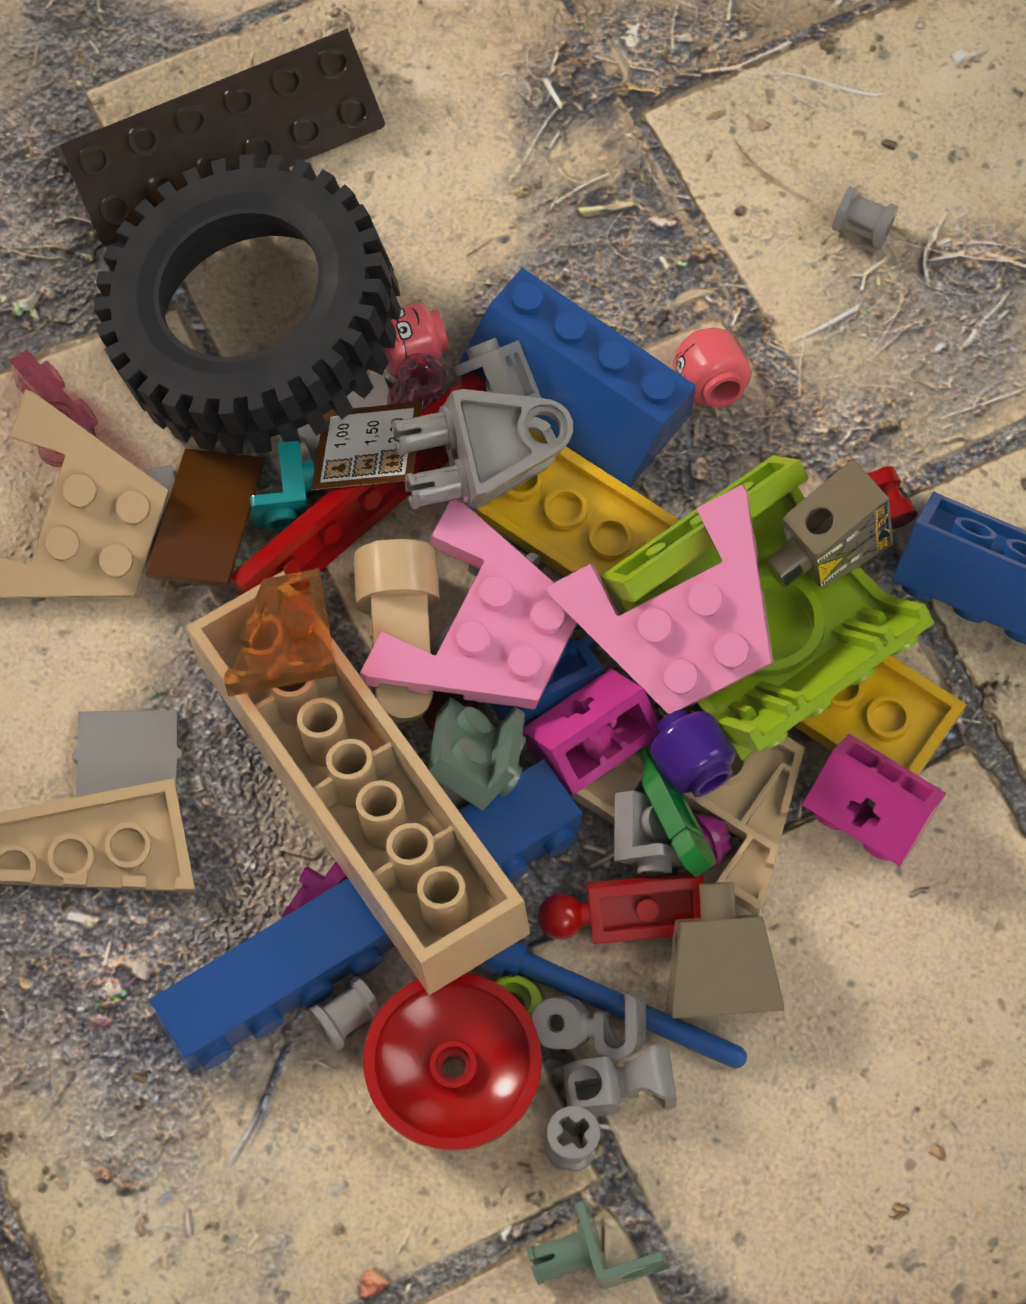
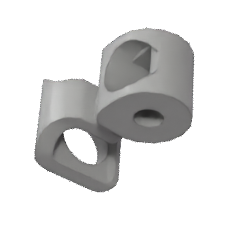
M635 991L624 993L625 1038H618L613 1034L609 1024L608 1011L595 1012L593 1016H590L584 1004L574 997L560 996L545 999L537 1005L531 1019L538 1032L540 1044L546 1048H578L584 1046L590 1038H593L594 1047L600 1054L609 1057L611 1060H620L636 1054L645 1044V998Z
M652 1045L640 1057L625 1062L623 1067H617L609 1057H596L574 1061L564 1065L562 1068L567 1107L578 1106L587 1109L595 1117H603L618 1112L622 1098H638L640 1091H647L659 1097L664 1109H674L677 1107L671 1058L667 1045Z

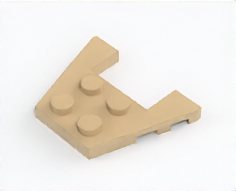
M25 389L10 437L63 454L65 458L31 563L27 565L0 556V598L137 596L170 491L36 393Z
M693 706L685 709L688 714L697 712ZM788 736L777 746L759 752L754 751L744 760H741L736 755L730 767L733 772L732 776L713 792L701 797H694L692 792L683 793L691 808L702 815L715 816L727 825L729 832L744 841L717 882H734L735 903L750 913L760 915L765 904L805 748ZM651 741V742L648 743L646 746H644V747H647V749H648L650 755H651L650 748H651V745H652L653 741ZM638 751L575 795L571 794V798L614 825L615 793L632 790L638 791L642 785L644 763Z

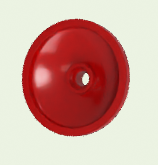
M465 973L429 995L417 979L391 996L375 1016L364 1046V1078L371 1100L377 1111L391 1128L401 1136L420 1146L434 1150H470L489 1144L502 1137L522 1119L529 1109L537 1093L541 1078L542 1053L540 1040L533 1020L521 1002L512 993L492 980ZM451 1059H459L465 1064L464 1073L457 1078H450L443 1072L445 1063Z

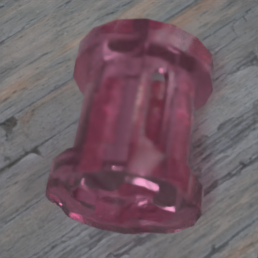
M415 353L404 358L398 369L399 381L388 392L387 405L423 401L422 412L435 402L434 396L439 394L446 384L447 373L444 366L438 359L428 354Z

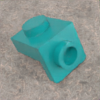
M299 440L278 443L283 492L250 497L254 528L283 531L307 511L306 493L316 492V490H311L314 468L313 460L301 459Z

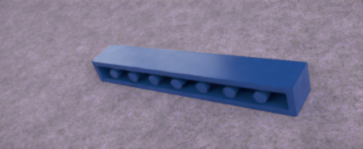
M545 759L524 770L512 791L505 797L498 794L483 811L472 803L459 810L460 814L511 883L525 875L530 869L528 864L546 852L550 857H553L572 846L578 839L576 834L580 832L582 812ZM347 878L149 999L153 1016L189 1073L200 1066L204 1070H209L226 1061L234 1053L232 1047L247 1037L253 1035L255 1039H259L276 1030L285 1020L283 1015L297 1006L303 1004L305 1008H309L313 1004H318L326 999L335 989L333 984L351 973L354 976L360 977L376 968L384 959L382 954L395 945Z

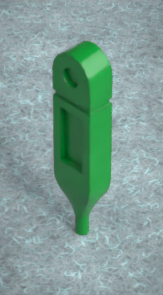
M643 747L638 750V753L644 763L642 779L644 790L669 840L673 841L671 844L680 861L691 874L699 877L716 863V858L708 842L704 839L705 836L683 793L673 789L656 762L652 759L647 747Z

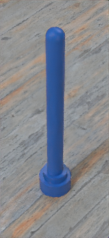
M519 941L486 960L481 965L480 969L500 978L504 974L513 977L517 973L522 974L625 1020L624 994L527 952L529 946ZM646 1004L647 1031L730 1068L738 1069L745 1065L747 1053L743 1047L683 1020L673 1019L669 1014Z

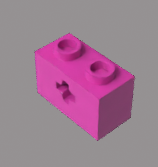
M611 668L523 728V735L526 737V742L536 762L538 763L545 759L561 784L572 795H575L653 741L660 732L657 729L659 720L644 688Z
M849 733L832 751L802 806L814 812L816 819L824 826L833 830H842L862 842L866 851L874 857L884 861L891 860L900 866L918 843L947 793ZM870 799L876 803L874 808L868 805Z

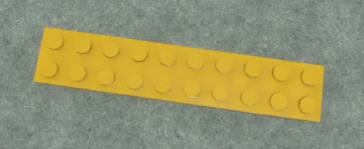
M529 431L535 441L545 444L539 434ZM566 446L557 454L555 460L545 471L474 511L496 532L528 553L533 552L541 556L543 563L565 577L589 564L595 565L601 576L680 521L677 517ZM890 655L875 666V673L869 679L860 684L848 686L832 698L831 705L824 712L810 718H804L794 726L831 751L850 733L919 776L962 715L967 704Z

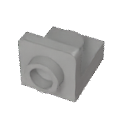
M493 338L466 349L470 360L453 366L457 377L483 367L487 377L485 382L487 392L541 398L519 340L499 347L497 339Z
M634 790L615 793L614 861L637 867V874L640 876L672 875V867L683 866L673 846L668 845V836L647 794Z

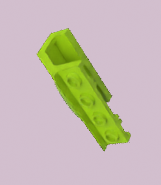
M772 455L707 501L709 502L740 485H744L749 493L751 505L749 508L758 552L757 561L760 582L764 593L774 664L692 705L697 712H708L714 716L733 745L736 755L741 760H744L754 751L767 750L783 742L788 736L789 729L804 718H810L824 712L831 705L834 696L848 686L857 685L869 679L875 673V666L890 655L901 653L914 646L919 639L918 635L934 624L925 604L888 595L860 566L829 586L822 588L815 583L807 572L786 587L781 586L768 570L765 560L786 545L783 518L805 499L799 486L807 481L809 477L799 459ZM695 509L600 577L617 610L622 615L720 564L722 558L697 509Z

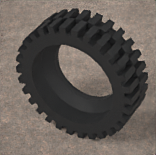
M255 154L240 155V169L231 170L226 158L211 161L213 175L202 178L197 167L183 172L188 185L178 191L175 190L170 181H167L157 188L163 201L156 207L144 199L134 209L141 220L140 224L136 227L124 220L116 231L124 248L108 245L103 259L111 272L98 271L96 286L103 297L94 298V311L102 322L96 324L99 337L106 346L104 350L143 411H147L153 422L163 430L168 426L175 438L187 443L192 436L199 448L214 451L219 439L228 454H242L244 440H250L257 454L271 452V437L280 435L284 442L299 440L302 443L297 429L309 424L315 436L328 430L329 427L323 415L332 409L341 419L345 418L353 411L347 396L354 391L365 399L374 388L366 372L371 370L383 375L389 361L382 347L395 348L397 332L391 319L399 320L401 307L396 298L401 295L398 281L393 272V266L369 213L363 203L359 205L354 192L345 184L340 188L335 176L324 169L316 176L311 163L297 159L292 171H290L284 156L269 154L266 168H261ZM267 236L296 238L306 241L315 253L318 266V284L313 302L301 322L287 336L272 346L244 356H210L187 347L169 330L165 315L176 290L191 271L219 250L244 240Z

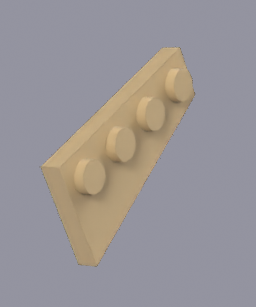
M174 778L0 812V884L196 893Z

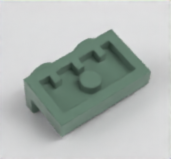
M450 697L437 711L428 770L438 782L483 811L498 794L502 797L508 795L521 776L522 768L519 767V758L526 741V737L522 735L525 713L514 707L495 727L482 712L473 707H465Z

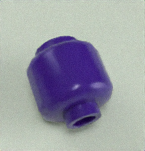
M681 709L667 715L658 723L657 729L660 733L654 739L650 752L657 766L674 790L679 793L692 792L694 797H701L722 786L732 776L733 772L730 767L735 760L736 753L733 745L711 713L699 711L688 714L685 709Z

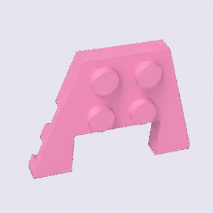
M740 485L696 508L722 558V562L628 612L619 615L593 564H589L546 587L549 595L668 714L686 709L774 664L764 593L760 582L756 539L753 534L749 508L751 507L750 498L744 485Z
M460 499L450 500L431 536L430 544L437 550L479 568L480 571L438 653L432 655L381 631L359 675L367 686L379 687L380 683L408 687L407 692L429 694L430 690L462 694L464 700L535 709L577 622L549 595L546 587L554 583L465 503H461Z

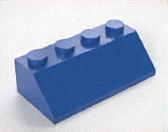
M524 268L518 271L490 303L466 348H471L493 338L497 339L499 347L519 340L541 398L561 403L569 411L573 420V434L566 447L630 488L691 415L696 388L695 384ZM466 350L458 364L470 360ZM483 367L470 371L486 382L487 377ZM545 415L535 416L547 421L551 425L550 428L557 439L559 435L557 421Z
M933 491L914 525L892 581L901 584L902 589L912 597L924 601H930L934 598L952 606L953 611L958 616L976 623H981L984 620L1004 628L1005 634L1011 639L1026 644V530Z

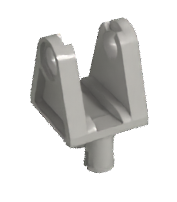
M460 389L451 392L444 405L440 407L439 413L405 420H393V438H399V442L395 444L399 455L445 445L450 467L416 474H405L406 492H412V496L408 497L411 508L417 509L420 506L460 499L461 503H465L472 511H476L545 471L555 460L557 454L570 442L573 434V420L569 411L561 403L551 399ZM545 415L557 421L559 426L557 439L550 428L551 425L547 421L535 416ZM529 431L539 434L545 444L535 441Z

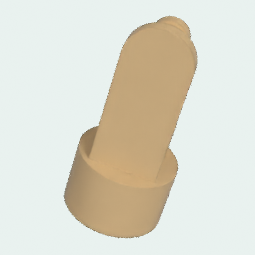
M394 538L375 541L358 548L354 552L356 608L360 612L369 615L370 639L373 640V647L382 631L431 654L428 612L436 608L440 603L437 550L435 547L419 540ZM380 683L379 687H375V697L393 721L405 723L418 719L428 710L433 690H430L429 694L407 692L408 687Z

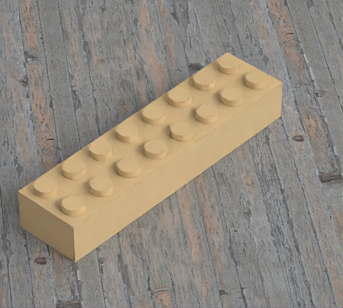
M284 571L186 626L199 665L429 995L530 934L523 898Z

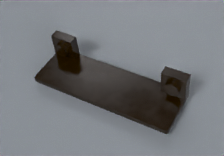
M347 28L55 146L53 150L60 167H68L98 240L101 243H106L119 237L116 231L124 220L136 227L140 224L141 220L134 209L144 199L154 207L163 201L157 188L164 183L170 181L176 191L187 186L188 183L183 172L197 167L202 178L213 175L211 161L226 158L231 170L240 169V155L255 154L261 168H266L269 154L284 156L288 167L295 165L297 159L307 160L382 129L385 126V121Z

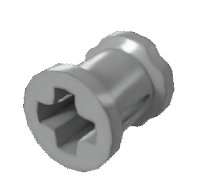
M849 186L835 215L832 230L839 233L843 229L872 240L873 247L881 250L892 228L899 206L892 203L887 207L859 196L858 190Z
M356 975L349 980V988L322 1006L313 1004L308 1008V1012L324 1039L336 1052H339L345 1048L344 1040L372 1022L381 1006L369 987Z
M569 1106L558 1110L550 1118L547 1126L545 1153L549 1161L557 1169L578 1172L591 1164L595 1158V1149L600 1140V1126L596 1117L587 1109ZM564 1130H567L572 1136L580 1132L584 1134L581 1149H578L573 1143L567 1144L564 1147L561 1145Z

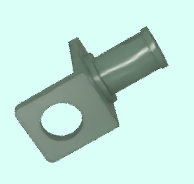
M584 1201L575 1203L581 1224L577 1226V1233L537 1246L527 1247L529 1261L533 1262L531 1268L538 1285L545 1283L547 1280L589 1267L591 1273L595 1272L597 1281L604 1289H608L670 1268L668 1259L663 1252H657L608 1268L591 1210Z

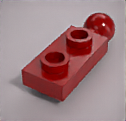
M691 873L586 883L588 902L579 903L574 897L563 893L551 895L539 907L538 923L547 936L558 940L571 938L582 926L589 925L592 944L673 937L676 920L701 918L699 884H704V877L702 874L696 877Z

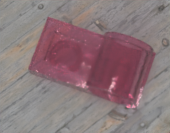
M27 349L9 361L16 386L23 394L25 389L36 393L96 437L94 427L98 425V420L93 411L81 398L73 402L63 390L65 383L51 363L45 361L40 364ZM36 446L38 455L45 463L54 467H62L65 455Z

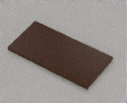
M193 449L184 450L145 573L146 578L221 587L229 586L251 511L250 497L256 494L265 463L264 457Z

